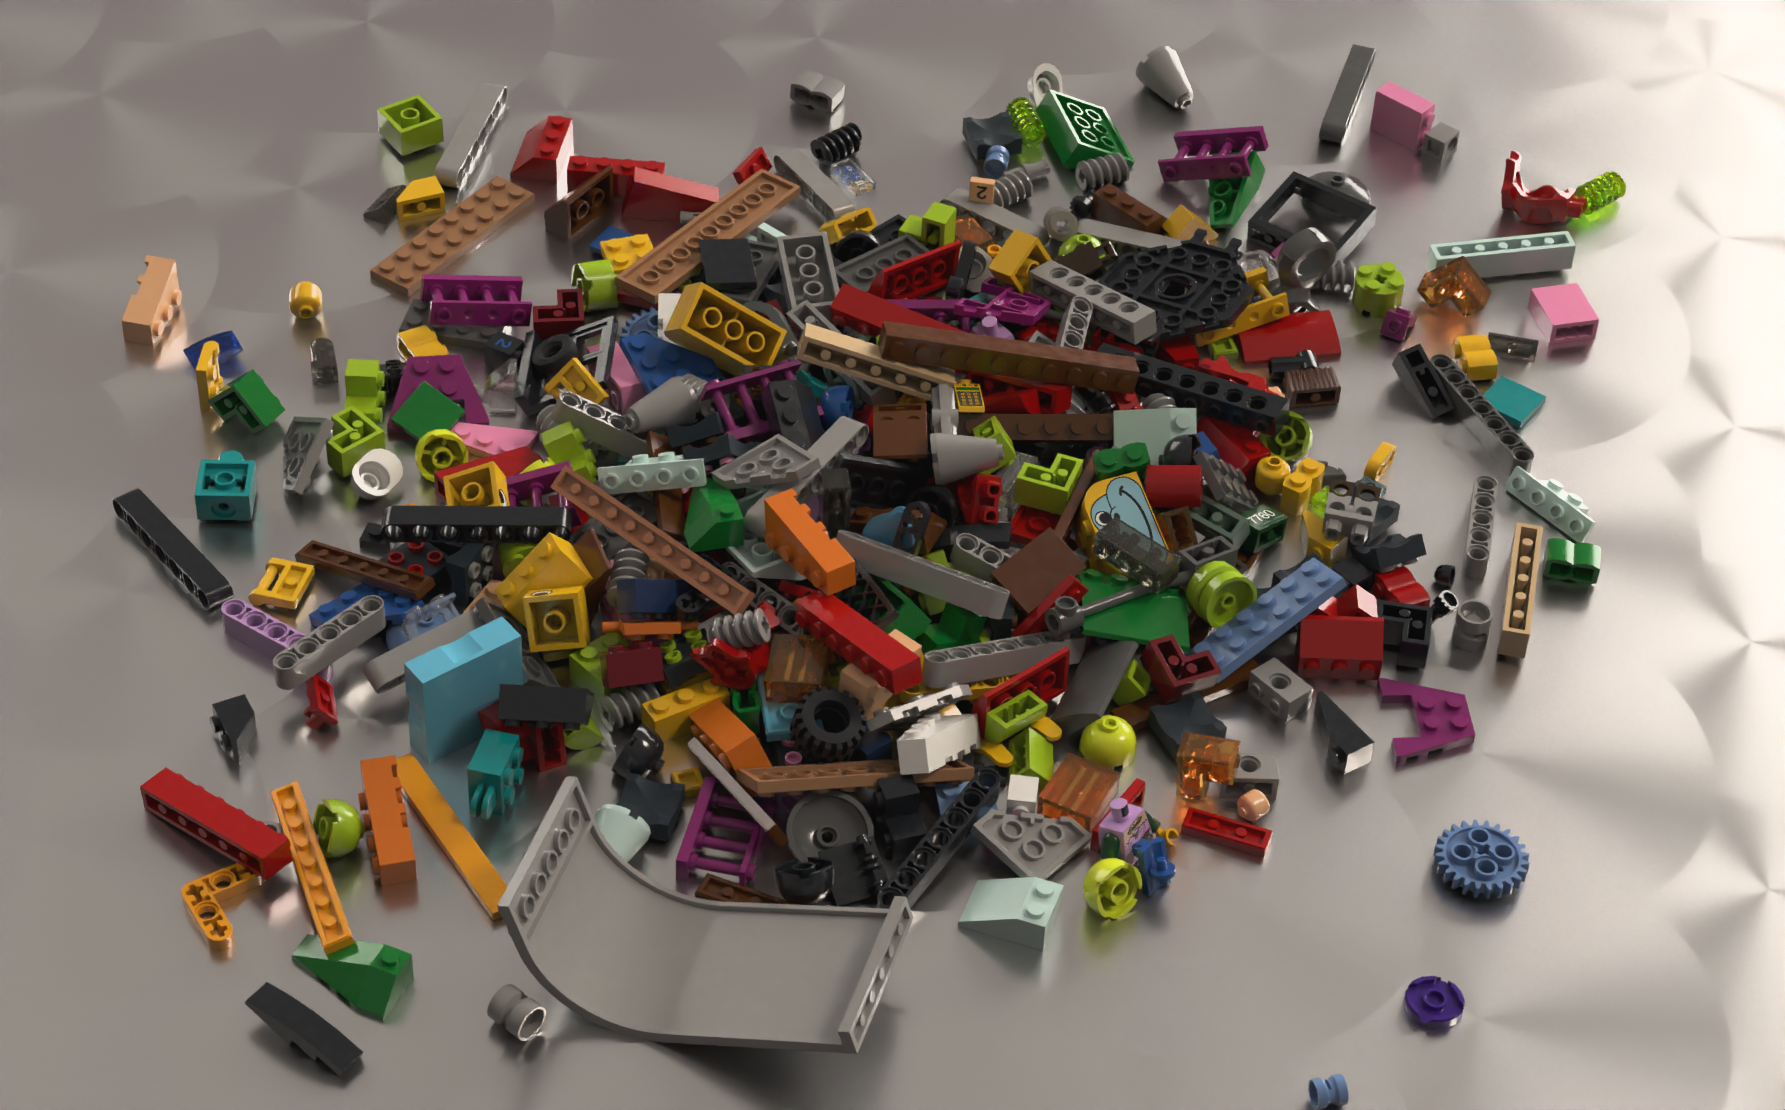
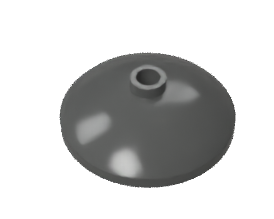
M1327 171L1309 177L1370 204L1371 195L1368 188L1352 175ZM1299 196L1301 203L1316 215L1330 219L1350 218Z
M830 790L829 793L813 792L802 798L792 809L786 824V837L789 840L787 844L792 855L798 858L799 863L808 862L807 857H819V851L857 841L856 837L867 834L868 837H874L871 818L862 804L850 795L835 790ZM822 836H829L831 838V842H824L822 840Z

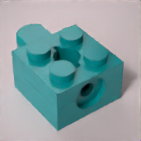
M237 451L223 452L220 454L219 460H201L194 495L197 519L252 520L257 490L255 460H244L242 454Z
M485 729L467 768L471 816L478 817L481 813L483 819L489 820L491 814L503 816L507 805H512L515 797V788L517 785H521L524 777V768H521L523 748H520L519 735Z

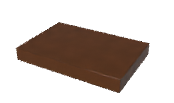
M1049 527L995 569L989 577L997 586L1010 591L1008 598L1027 617L1069 574L1076 578L1085 571L1087 566L1056 532Z

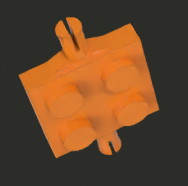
M678 619L677 621L618 620L601 622L602 633L623 634L629 640H646L647 634H654V638L674 639V634H681V631L698 629V620L693 622H682Z

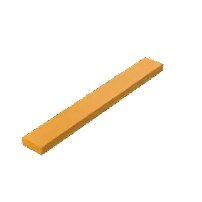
M409 753L396 758L397 777L400 778L401 792L491 919L496 920L502 917L497 905L508 886L414 755Z
M295 781L271 791L270 795L283 833L291 844L292 859L325 954L329 955L355 944L298 782Z

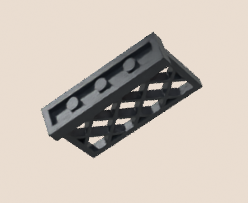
M854 558L856 585L849 587L851 588L849 595L843 596L844 589L835 593V597L852 609L855 602L861 601L859 608L854 610L863 617L871 614L869 621L884 631L900 614L862 564ZM866 585L864 592L858 593L860 586ZM808 591V592H807L805 595H803L802 597H805V596L811 594V592ZM876 598L875 604L868 606L870 599ZM889 611L883 618L878 620L880 612Z

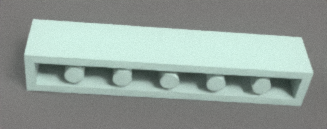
M1568 231L1432 244L1429 246L1426 270L1433 283L1571 269L1576 244Z

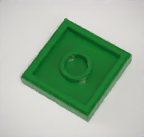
M423 381L393 415L391 422L419 441L427 432L435 429L451 431L464 416L465 410Z

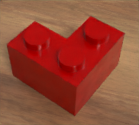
M1356 584L1338 599L1331 597L1309 615L1378 617L1376 597Z

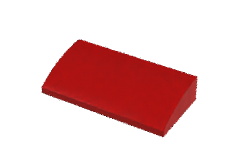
M957 240L882 269L874 277L868 293L883 299H914L947 286L950 276H955L961 242Z
M1330 310L1290 313L1286 317L1232 335L1244 365L1266 364L1271 357L1296 356L1297 353L1303 350L1313 351L1317 359L1340 357L1342 353L1338 333Z
M1067 646L978 698L971 714L977 713L980 737L985 739L987 713L1028 689L1045 703L1065 692L1070 659V649Z

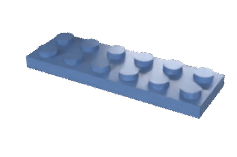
M1313 557L1303 563L1300 568L1288 577L1282 579L1280 583L1267 593L1261 595L1247 608L1241 610L1226 624L1217 628L1214 633L1202 642L1196 644L1185 655L1190 656L1210 650L1222 671L1216 682L1219 683L1337 594L1347 584L1342 576Z

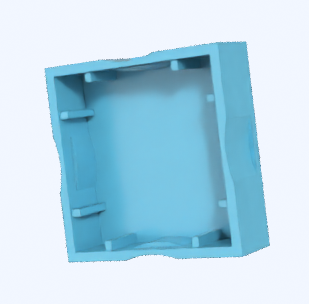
M503 617L468 632L452 643L439 646L404 663L406 693L410 703L408 714L410 745L428 765L482 738L484 731L478 711L499 701L500 684L523 685L521 635Z

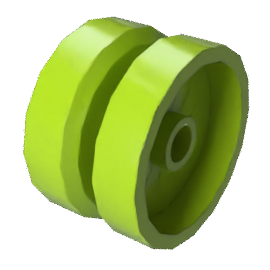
M1212 561L1204 564L1194 573L1186 589V599L1189 608L1195 614L1217 629L1234 618L1241 610L1257 600V589L1250 579L1241 574L1232 565L1225 561Z

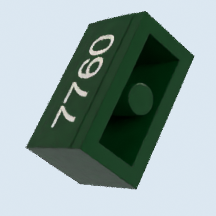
M1264 504L1240 514L1247 518L1250 534L1240 546L1241 548L1254 554L1283 540L1289 516Z

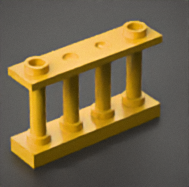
M1264 267L1246 272V280L1254 291V297L1259 295L1263 300L1249 304L1230 327L1195 334L1197 347L1290 315L1287 294L1284 292L1273 296L1266 287L1269 280L1267 270Z

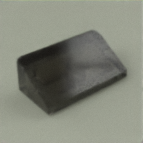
M402 184L387 188L364 212V218L386 225L391 224L397 217L396 199L406 189V186Z
M1489 332L1488 340L1496 356L1531 362L1535 361L1539 340Z

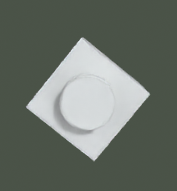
M1010 774L1006 814L1020 815V812H1036L1039 777Z

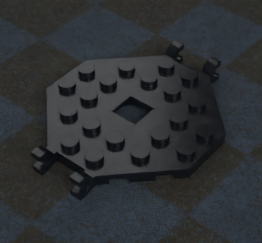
M1198 228L1193 237L1189 240L1181 241L1180 246L1168 248L1167 245L1148 248L1147 253L1134 255L1133 252L1122 254L1098 280V283L1155 310L1157 332L1142 340L1144 344H1147L1143 355L1153 358L1157 353L1159 343L1162 341L1230 327L1253 301L1254 291L1251 285H1248L1241 265L1239 266L1237 260L1243 256L1242 252L1238 251V248L1242 245V240L1232 238L1228 246L1223 249L1204 242L1207 230ZM1171 284L1190 289L1181 296H1167L1163 294ZM1114 335V341L1122 342V338Z

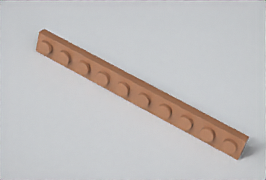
M567 465L564 466L550 488L734 615L736 613L743 614L754 598L755 594Z

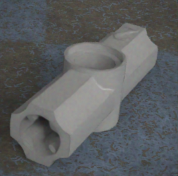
M938 384L937 387L932 388L931 433L957 435L959 415L958 409H955L954 389L949 387L948 384Z

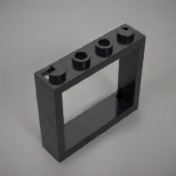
M1293 171L1248 221L1247 239L1274 250L1283 241H1287L1292 237L1294 233L1268 221L1295 193L1356 220L1335 244L1336 258L1334 265L1336 266L1338 260L1344 261L1373 228L1377 207Z

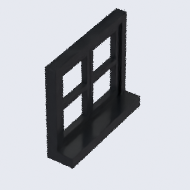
M614 315L562 333L569 335L577 346V354L580 341L601 334L599 350L577 359L583 366L597 361L594 379L604 390L609 388L619 323ZM536 330L526 333L514 399L526 416L538 413L545 407L557 402L552 395L547 394L543 396L545 379L555 376L558 372L542 374L532 362L534 350L545 341L540 338ZM565 387L561 389L562 392L568 391Z

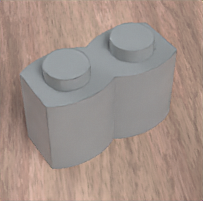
M804 70L791 84L790 98L801 105H811L819 111L830 113L843 100L845 85L837 79L824 78L817 72Z

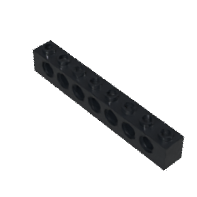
M1102 343L1096 351L1135 358L1140 371L1134 390L1137 395L1147 398L1151 394H1164L1174 399L1176 407L1196 408V413L1273 437L1278 435L1289 419L1288 398L1106 343Z

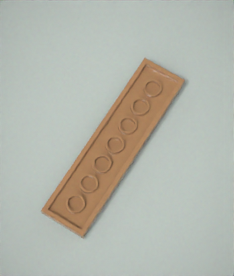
M496 176L370 270L371 278L409 297L421 288L422 274L438 275L532 204L535 201L534 193Z
M899 759L741 768L737 769V780L747 786V789L755 791L761 797H773L775 792H785L787 795H801L804 790H812L814 793H829L830 789L834 788L852 792L856 791L857 787L864 786L867 789L877 790V779L899 775L900 765ZM956 759L946 762V765L930 773L912 774L915 783H920L922 786H936L937 782L940 781L958 785L963 784L964 780H971L974 776L975 768Z

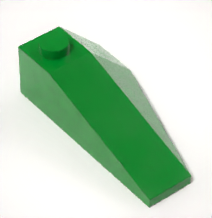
M1251 151L1247 158L1252 173L1250 177L1208 179L1211 228L1234 227L1259 190L1265 168L1256 151ZM1232 152L1229 155L1239 154L1240 152Z
M706 478L707 484L705 486L693 487L684 529V538L688 549L692 552L744 545V518L738 502L730 490L714 482L713 478Z
M307 934L293 952L292 959L315 978H321L330 985V990L336 995L340 993L349 1001V1005L356 1011L384 1021L414 979L412 954L386 944L354 940L355 944L326 955L319 936Z

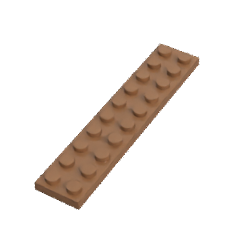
M760 169L615 277V285L648 302L658 303V293H671L702 269L698 248L699 240L739 239L745 237L799 196L801 186Z

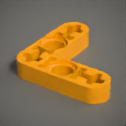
M238 863L190 881L181 889L183 906L206 944L213 950H225L234 942L232 925L218 903L257 888L265 880ZM221 881H228L231 883L230 886L226 888H218L215 886L217 883ZM194 894L201 898L200 903L197 904V899L195 898ZM204 912L215 913L214 917L210 919L199 917ZM215 928H218V932L222 937H219V935L214 934Z

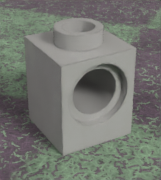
M1442 122L1438 123L1425 134L1422 153L1443 162L1457 150L1460 131Z

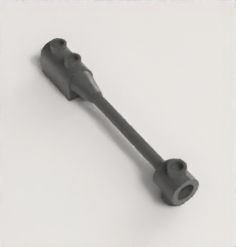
M1218 536L1178 551L1177 565L1156 579L1083 606H1079L1072 597H1058L1055 600V607L1048 609L1045 613L1046 625L1049 631L1057 638L1067 639L1071 636L1072 630L1083 626L1084 617L1160 588L1187 587L1194 573L1204 564L1212 561H1225L1235 568L1238 549L1223 536Z

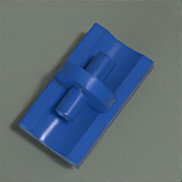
M1159 836L1152 841L1142 838L1131 846L1132 854L1139 860L1137 869L1142 877L1143 893L1151 896L1157 888L1171 883L1170 879L1175 876L1176 868L1173 863L1168 862L1165 839Z

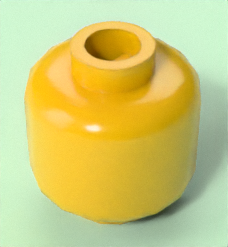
M306 281L294 285L289 292V309L291 313L301 319H310L319 315L322 310V292L320 288Z
M1277 456L1261 459L1256 467L1254 480L1256 487L1266 495L1281 493L1283 482L1290 474L1289 464Z

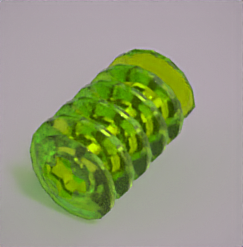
M1025 97L1013 99L1007 105L1005 112L1008 111L1015 130L1022 136V145L1035 146L1045 138L1046 129L1043 127L1037 112L1034 110L1029 99Z
M1613 171L1605 172L1576 188V196L1588 197L1587 209L1583 213L1585 215H1590L1594 211L1622 198L1626 193L1625 181L1619 174Z

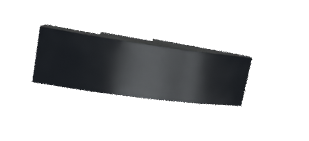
M978 523L947 527L943 530L929 553L944 549L947 561L950 562V555L955 540L962 533L972 534L998 549H1009L1012 523Z
M268 982L245 1001V1004L286 1043L290 1045L294 1041L314 1061L319 1057L339 1077L361 1058L363 1054L360 1048L320 1015Z

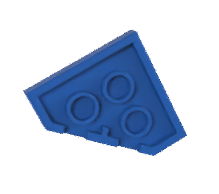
M640 333L620 339L619 346L646 394H649L668 379L675 376L682 377L686 374H693L707 382L716 379L723 381V377L712 358L647 333Z
M361 583L355 588L343 592L331 602L321 605L317 610L309 614L311 624L319 627L363 597L370 595L379 596L383 599L386 621L392 620L393 624L407 622L425 611L424 602L420 599L418 601Z

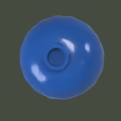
M833 386L824 390L820 395L816 405H820L824 412V416L821 419L824 432L841 416L852 419L853 410H856L852 386Z

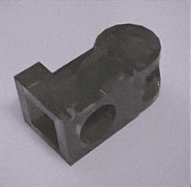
M327 338L313 340L310 345L312 358L310 367L313 386L339 383L332 341Z

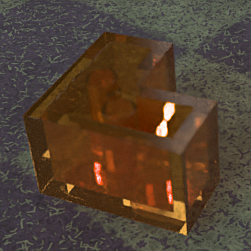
M1464 256L1425 273L1417 289L1430 308L1451 300L1464 317L1484 309L1492 292Z
M1184 732L1177 753L1176 796L1205 801L1210 782L1233 785L1240 764L1241 741Z

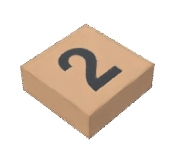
M971 176L969 201L993 204L995 180Z

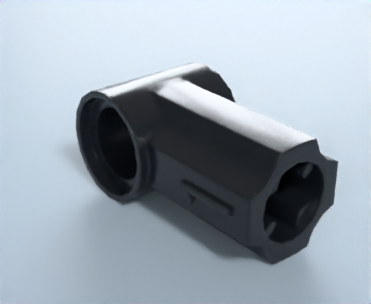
M1303 350L1297 353L1296 356L1271 357L1268 360L1270 380L1283 379L1285 371H1300L1301 369L1304 371L1305 369L1310 370L1312 368L1314 370L1315 368H1320L1316 354L1311 350Z

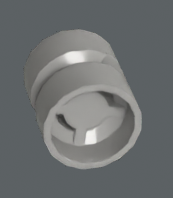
M1466 600L1459 604L1452 633V641L1457 647L1465 651L1475 652L1486 646L1493 617V611L1490 606L1479 600Z
M507 984L500 988L492 997L488 1005L487 1015L499 1025L505 1026L508 1032L519 1040L526 1041L533 1037L543 1025L546 1009L534 999L527 998V995L513 984Z

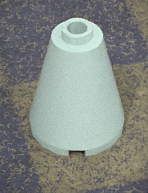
M604 804L595 813L594 819L607 842L628 863L648 841L651 834L650 827L640 816L637 820L629 816L631 810L615 804Z

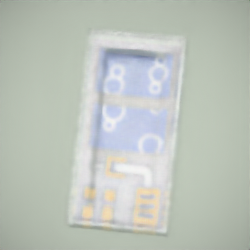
M851 158L830 165V172L855 196L876 189V182Z

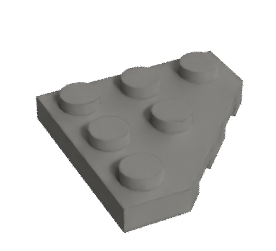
M294 416L283 440V447L288 449V455L286 454L283 457V472L287 473V479L283 481V490L291 494L302 495L308 489L311 483L310 476L312 471L321 461V451L332 436L333 421L320 417Z
M777 434L711 472L714 482L727 490L799 481L811 476L814 471L821 468L817 457Z
M957 682L942 687L941 692L923 696V694L907 700L908 704L895 706L890 709L889 707L879 709L872 713L874 718L868 720L866 725L869 732L902 729L924 717L925 713L940 711L973 694L968 684L958 685Z
M992 809L974 823L970 830L1020 878L1037 877L1046 880L1091 842V834L1074 818L1066 816L1053 819L1044 818V814L1020 812V815L1004 814V810Z

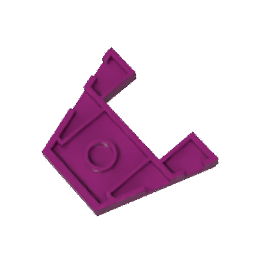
M989 277L982 282L981 292L997 297L989 304L962 298L955 304L953 314L977 318L994 316L998 321L1031 326L1050 311L1051 301L1027 291L1024 292V295L1014 291L1013 285L1006 283L1005 287L997 284L998 279Z
M460 354L408 357L387 422V433L405 432L392 423L391 418L423 381L456 404H464L466 423L489 426L488 415Z
M1378 678L1377 689L1380 702L1410 703L1418 737H1398L1392 739L1391 747L1396 764L1404 763L1406 758L1417 756V758L1425 757L1429 751L1436 749L1446 751L1474 743L1476 734L1464 694Z

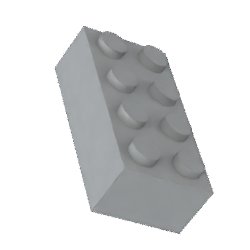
M827 232L777 237V260L788 312L807 299L830 323L838 325L831 320L830 306L839 292V286Z

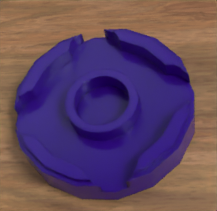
M1423 976L1413 980L1408 985L1403 1001L1407 1015L1419 1025L1431 1029H1445L1455 1025L1462 1017L1465 1004L1462 991L1454 983L1441 981V977Z

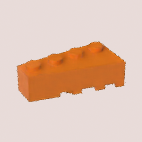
M792 488L764 499L766 524L764 539L770 550L777 553L785 562L795 568L800 575L806 577L827 596L856 585L854 559L835 538L830 540L826 527L821 521L815 523L809 516L811 509L805 503L800 505L797 502L798 494Z
M716 698L689 715L693 724L689 728L693 736L698 741H701L708 751L710 750L713 757L719 760L728 773L752 798L757 793L747 789V786L737 780V769L772 767L756 735Z
M392 755L360 760L363 793H358L360 811L366 810V814H362L365 832L370 831L371 834L366 836L369 853H375V857H371L373 875L379 874L381 886L417 880L416 862L407 823L405 804L402 799L400 778L397 777L396 757Z

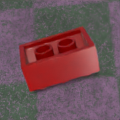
M548 116L527 131L510 177L557 183L573 143L572 118Z
M1205 415L1196 425L1197 433L1203 431L1216 447L1219 458L1243 472L1247 480L1244 484L1255 480L1258 462L1265 457L1271 456V451L1247 428Z
M1327 615L1306 616L1299 622L1294 652L1296 675L1301 678L1378 680L1383 662L1384 618Z

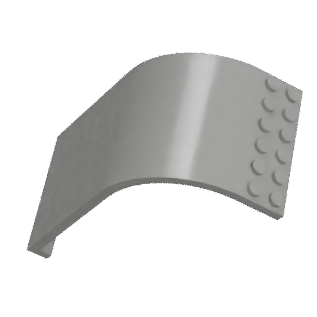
M566 776L560 789L557 790L549 810L546 811L541 825L535 832L532 842L526 853L523 854L515 874L512 875L510 883L497 905L498 911L508 929L509 936L512 938L522 961L536 980L562 1004L604 1028L657 1042L858 1054L913 921L907 898L903 896H894L890 908L884 909L723 902L700 899L671 890L634 869L611 847L593 817L578 778Z

